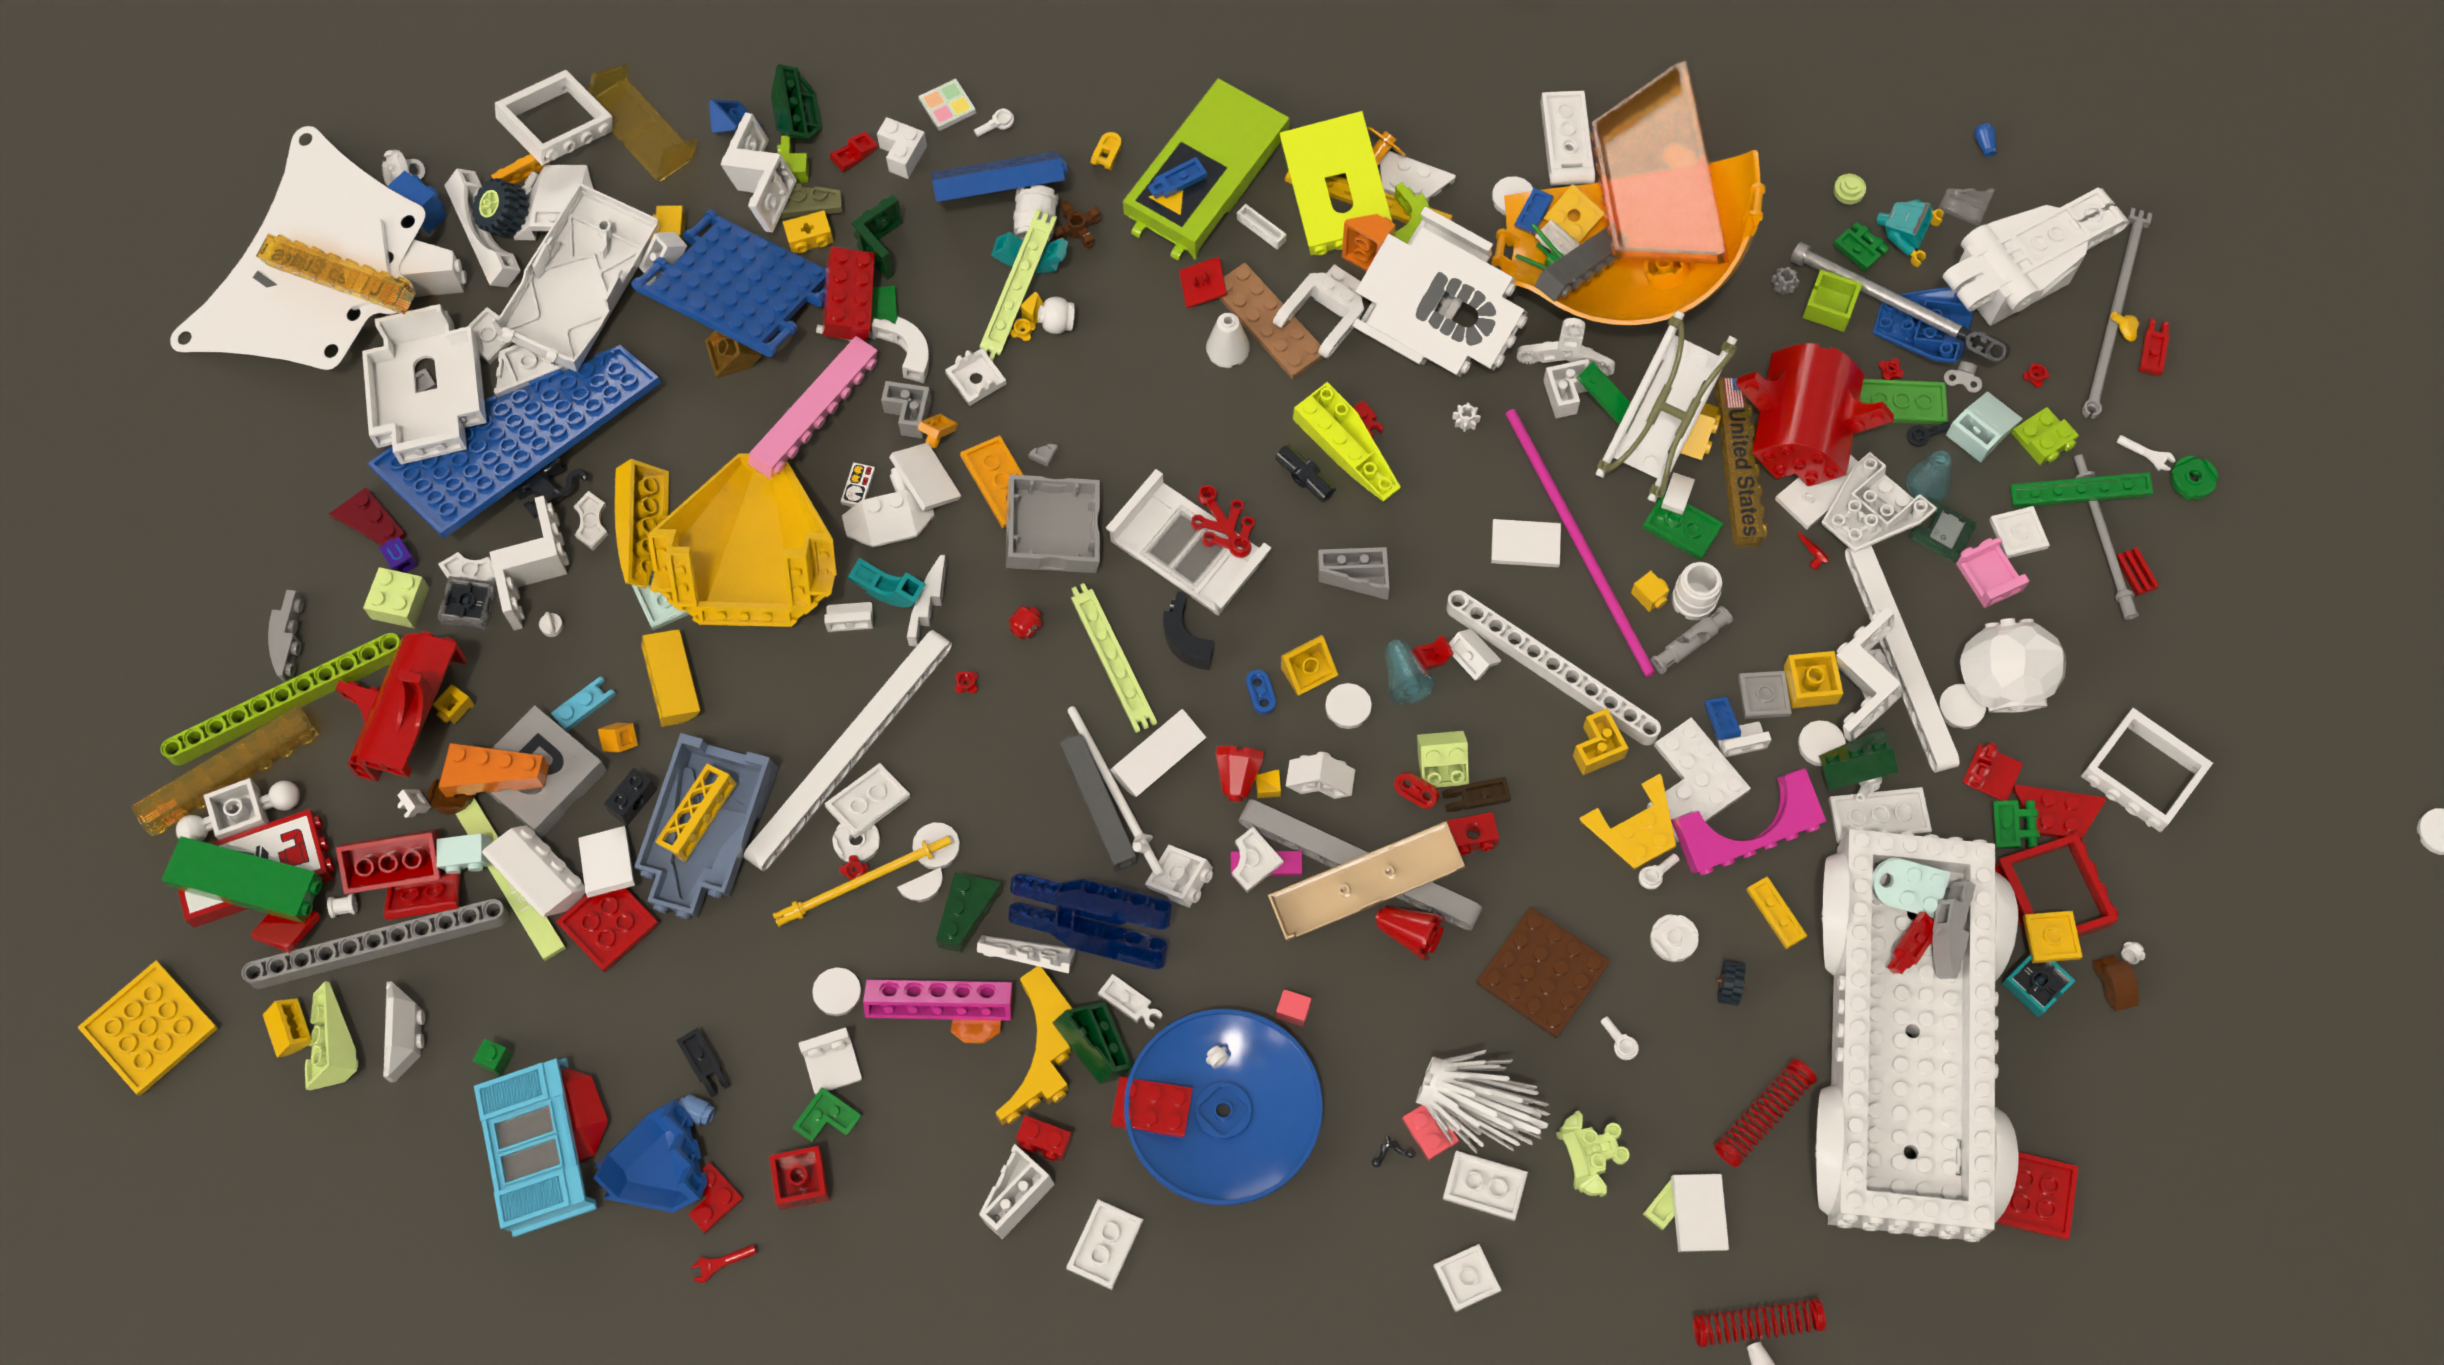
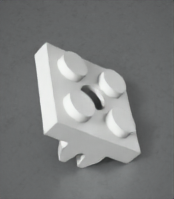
M983 348L975 353L967 350L965 357L957 356L955 364L945 370L946 375L969 406L1007 384L1006 379ZM978 373L982 375L983 379L980 383L973 384L970 381L971 375Z

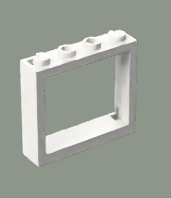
M567 70L495 102L496 119L541 165L552 160L554 161L556 158L612 132V115ZM569 92L595 118L546 143H542L516 116Z
M2132 708L2081 777L2091 783L2090 786L2098 788L2105 793L2108 799L2118 802L2125 807L2128 813L2138 816L2145 821L2148 827L2152 826L2161 833L2213 763ZM2127 727L2195 774L2166 815L2098 768Z

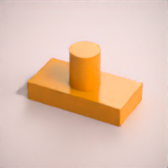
M937 414L920 421L918 430L928 435L925 443L928 442L931 448H937L941 437L955 432L959 423L942 414Z

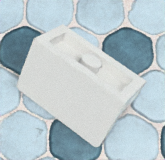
M871 602L837 604L826 607L827 614L824 616L828 632L874 629L873 605Z
M1472 629L1458 632L1449 643L1454 653L1453 657L1475 681L1479 680L1491 666L1498 665L1501 662V659Z
M1760 722L1740 725L1741 737L1720 741L1717 739L1720 752L1724 757L1766 749L1771 742L1769 731L1763 732Z

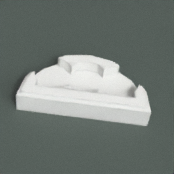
M941 867L898 886V891L904 898L917 902L932 899L938 894L942 886L943 875Z

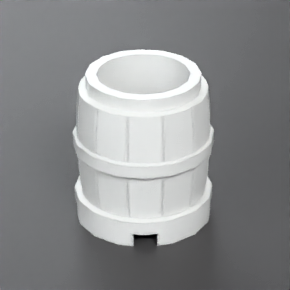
M1033 185L1031 189L1021 187L1016 190V207L1013 219L1014 234L1018 238L1024 240L1036 209L1041 210L1039 216L1041 220L1045 212L1049 213L1046 222L1050 223L1052 216H1056L1058 193L1054 195L1052 188L1041 185ZM1053 227V229H1052V232H1051V234H1050V237H1049V239H1048V242L1050 241V239H1051L1052 236H1053L1054 227Z
M1704 562L1692 563L1683 570L1672 592V605L1678 614L1680 612L1689 620H1701L1704 617H1708L1714 611L1722 588V578L1718 570Z

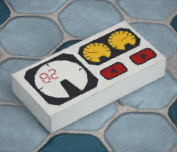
M853 463L841 499L842 505L853 507L861 500L867 499L876 471L875 467Z

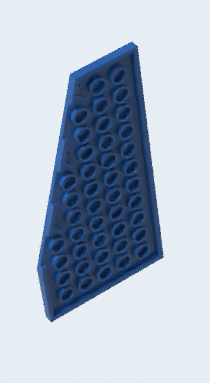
M618 345L594 355L595 359L582 363L577 372L571 369L565 371L559 369L529 381L530 385L498 398L492 396L485 399L487 423L465 428L466 450L400 464L391 446L368 462V465L374 473L444 539L661 382L657 375L624 347Z

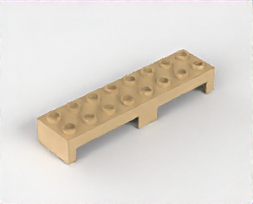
M1443 822L1269 894L1268 897L1285 939L1290 941L1466 867L1447 822Z

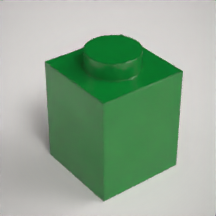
M484 1038L473 1062L480 1068L501 1077L513 1054L507 1048Z

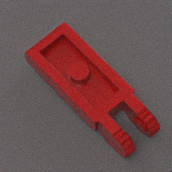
M2149 319L2138 371L2161 376L2163 373L2169 340V322L2164 321L2162 323L2159 333L2154 331L2156 319Z

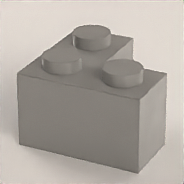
M886 381L881 398L884 413L900 415L898 424L901 436L923 439L924 433L918 430L920 421L928 419L932 402L930 388Z

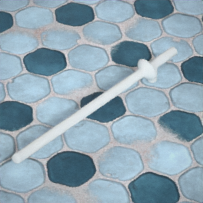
M1074 706L1069 707L1068 714L1079 734H1082L1100 774L1135 837L1132 844L1133 850L1143 853L1155 877H1161L1164 871L1149 845L1153 836L1142 832L1080 714Z

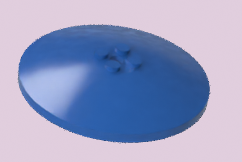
M1213 1009L1197 1012L1173 1022L1156 1034L1139 1054L1128 1078L1124 1100L1125 1122L1131 1145L1149 1174L1176 1195L1196 1203L1211 1206H1236L1254 1202L1271 1195L1292 1180L1307 1162L1315 1147L1321 1127L1323 1110L1322 1093L1316 1070L1301 1045L1286 1030L1274 1022L1250 1012L1232 1009ZM1215 1046L1220 1048L1226 1047L1229 1059L1223 1065L1213 1068L1211 1064H1207V1052ZM1134 1079L1192 1088L1185 1138L1159 1135L1132 1128L1131 1119H1129V1094ZM1221 1105H1226L1230 1108L1231 1112L1226 1117H1220L1216 1113L1217 1108Z

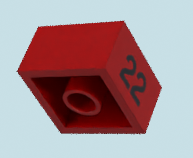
M819 1146L769 1155L775 1202L780 1210L830 1201L824 1157Z

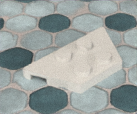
M1388 151L1380 162V177L1384 192L1395 195V186L1403 182L1407 188L1409 187L1413 190L1415 197L1423 193L1428 202L1431 197L1438 195L1449 183L1453 184L1456 178L1454 174Z
M516 344L499 351V366L496 372L497 385L494 388V393L498 398L530 385L529 381L559 369L565 371L569 368L556 362L553 364L547 363L542 360L545 357Z

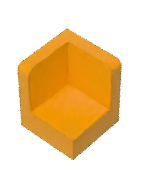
M614 723L598 729L602 750L605 752H622L638 746L633 723Z

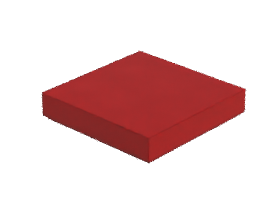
M312 911L306 917L305 922L300 923L267 914L250 934L254 940L290 953L321 918L317 912Z

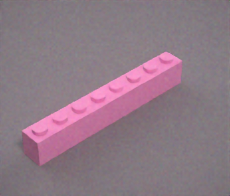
M855 336L749 454L748 465L769 479L776 473H781L786 465L785 462L789 458L793 459L796 456L802 443L806 444L812 437V432L816 428L820 429L828 414L832 415L837 410L839 402L842 399L846 400L854 385L858 386L862 382L864 374L868 370L872 371L877 364V350Z

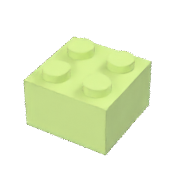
M379 567L363 608L373 620L415 628L430 588L421 576Z

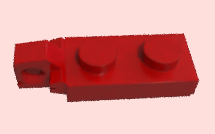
M1926 912L1918 913L1896 946V950L1893 952L1895 957L1891 959L1887 966L1893 974H1903L1907 968L1909 969L1912 965H1917L1933 941L1934 921Z

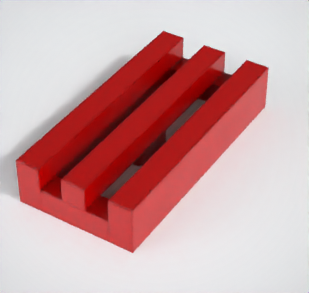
M2138 547L2133 548L2132 551H2125L2124 554H2117L2116 557L2120 569L2136 597L2158 588L2159 584ZM2126 558L2133 569V573L2125 560ZM2135 576L2139 579L2140 583L2142 584V586H2143L2142 589H2141V587H2140L2138 581L2136 580Z

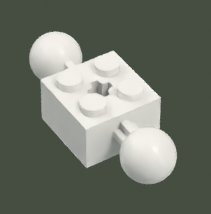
M248 778L203 795L209 816L205 818L197 815L183 817L177 823L176 835L178 839L180 836L203 841L208 831L214 830L215 837L220 840L267 824L269 819L266 810L272 807L282 811L294 808L299 802L300 791L290 781H279L272 785L267 795L261 796L259 787Z

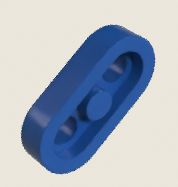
M1262 670L1251 671L1246 677V687L1252 706L1258 714L1268 715L1274 711L1276 706V698L1269 677ZM1259 681L1261 685L1255 686L1253 683ZM1267 702L1268 706L1262 707L1260 703Z

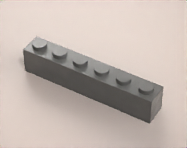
M1610 224L1545 268L1535 286L1554 302L1561 297L1565 298L1572 289L1577 290L1584 281L1587 283L1595 273L1597 275L1600 274L1605 266L1610 267L1616 259L1620 260L1626 254V246L1630 240Z

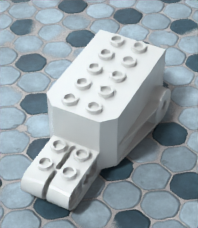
M2096 188L2060 208L2045 205L1979 226L1963 239L1961 246L1965 251L1959 263L1944 273L1943 279L1953 292L1957 293V297L1968 311L1977 309L1989 326L2068 285L2084 259L2086 251L2121 232L2128 226L2130 221L2117 206H2114L2115 203L2103 188Z

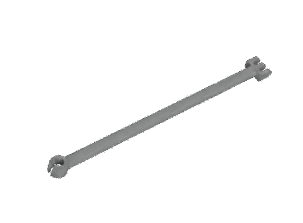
M2131 207L2127 219L2132 224L2110 315L2114 311L2122 314L2143 227H2149L2153 213L2148 212L2146 218H2143V210H2139L2137 216H2134L2136 208ZM2110 316L2089 400L2082 407V414L2086 419L2090 414L2088 410L2093 411L2089 419L2097 418L2102 411L2100 398L2119 326Z

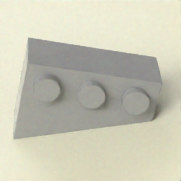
M1387 547L1318 550L1319 582L1388 600Z

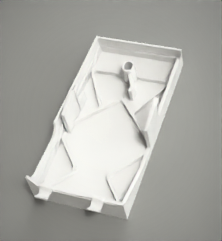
M579 183L525 268L519 287L497 319L492 320L496 333L500 336L498 340L509 344L511 341L545 357L542 360L547 363L553 364L556 362L577 372L641 263L654 234L659 232L658 219Z

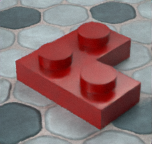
M710 1162L701 1170V1173H705L707 1178V1185L703 1191L706 1198L688 1214L705 1234L744 1200Z

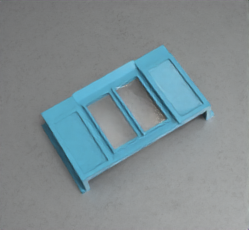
M556 1058L474 1086L495 1191L494 1197L500 1229L512 1232L513 1237L597 1209L596 1200L586 1197L561 1074V1070L569 1068L566 1058L560 1060Z

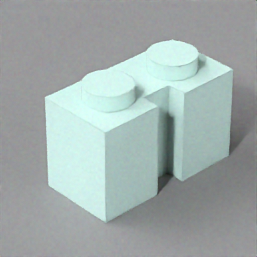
M480 833L437 839V867L445 870L447 874H459L465 868H468L469 871H482L483 867L492 866V863L482 853L484 848L492 843V838Z

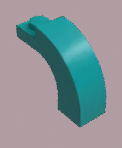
M1011 232L1005 233L997 237L991 256L1013 267L1023 240ZM1060 238L1046 244L1035 273L1056 271L1059 262L1063 261L1067 254L1068 242Z
M861 558L858 559L847 577L848 580L865 589V593L871 597L903 608L911 607L926 585L907 572L902 577L889 575Z

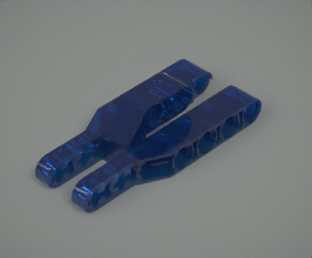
M1016 874L1011 878L1010 890L1014 895L1056 906V911L1026 903H1013L1009 906L1008 920L1011 923L1050 933L1068 947L1149 969L1156 970L1165 966L1167 942L1164 939L1081 918L1080 916L1114 925H1123L1130 922L1142 925V928L1147 929V927L1162 930L1170 927L1172 904L1169 901L1085 879L1058 883L1027 874Z

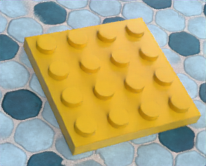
M154 961L78 1026L79 1030L138 1096L145 1093L219 1029L158 961Z

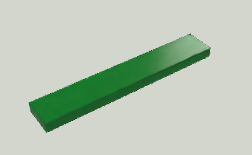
M2150 472L2011 484L2010 492L2012 507L2018 508L2146 497L2153 495Z

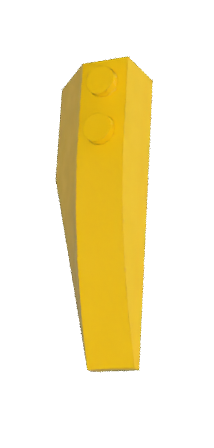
M633 459L616 468L615 529L625 583L646 589L653 569L647 534L667 517L669 471Z

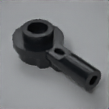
M1945 422L1930 428L1920 425L1913 426L1908 431V441L1915 447L1924 446L1928 443L1931 436L1948 431L1950 423Z

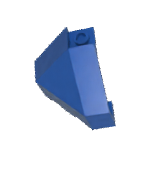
M675 1099L648 1113L596 1164L598 1170L594 1179L607 1191L603 1199L671 1213L700 1199L707 1185L706 1174L701 1173L698 1160L702 1158L697 1139L692 1138L690 1127L693 1126L692 1118Z

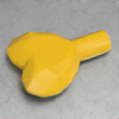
M2114 311L2110 318L2119 324L2123 337L2130 342L2135 341L2140 324L2137 318L2133 315H2125L2123 317L2117 311Z

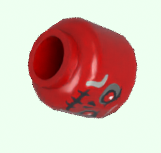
M1020 606L1009 618V630L1021 640L1023 638L1031 639L1042 627V620L1039 618L1042 614L1033 606L1030 608Z

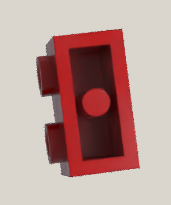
M1024 1116L1016 1136V1141L1020 1146L1019 1148L1026 1152L1033 1153L1035 1151L1043 1154L1042 1156L1048 1160L1064 1162L1072 1142V1134L1069 1131Z

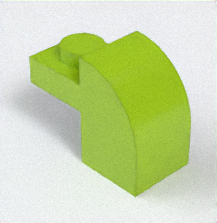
M781 136V144L777 145L778 154H781L795 176L796 183H809L807 154H793L791 138L789 136Z

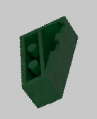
M1884 728L1819 755L1828 790L1899 773L1894 750Z

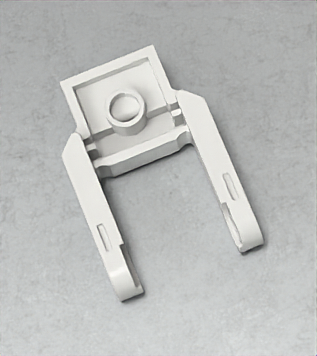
M1335 264L1327 273H1310L1280 308L1273 320V324L1282 329L1283 325L1296 315L1311 296L1314 297L1316 301L1343 317L1319 348L1318 353L1329 359L1354 327L1352 325L1356 318L1360 320L1364 311L1362 299L1364 297L1355 292L1361 281Z

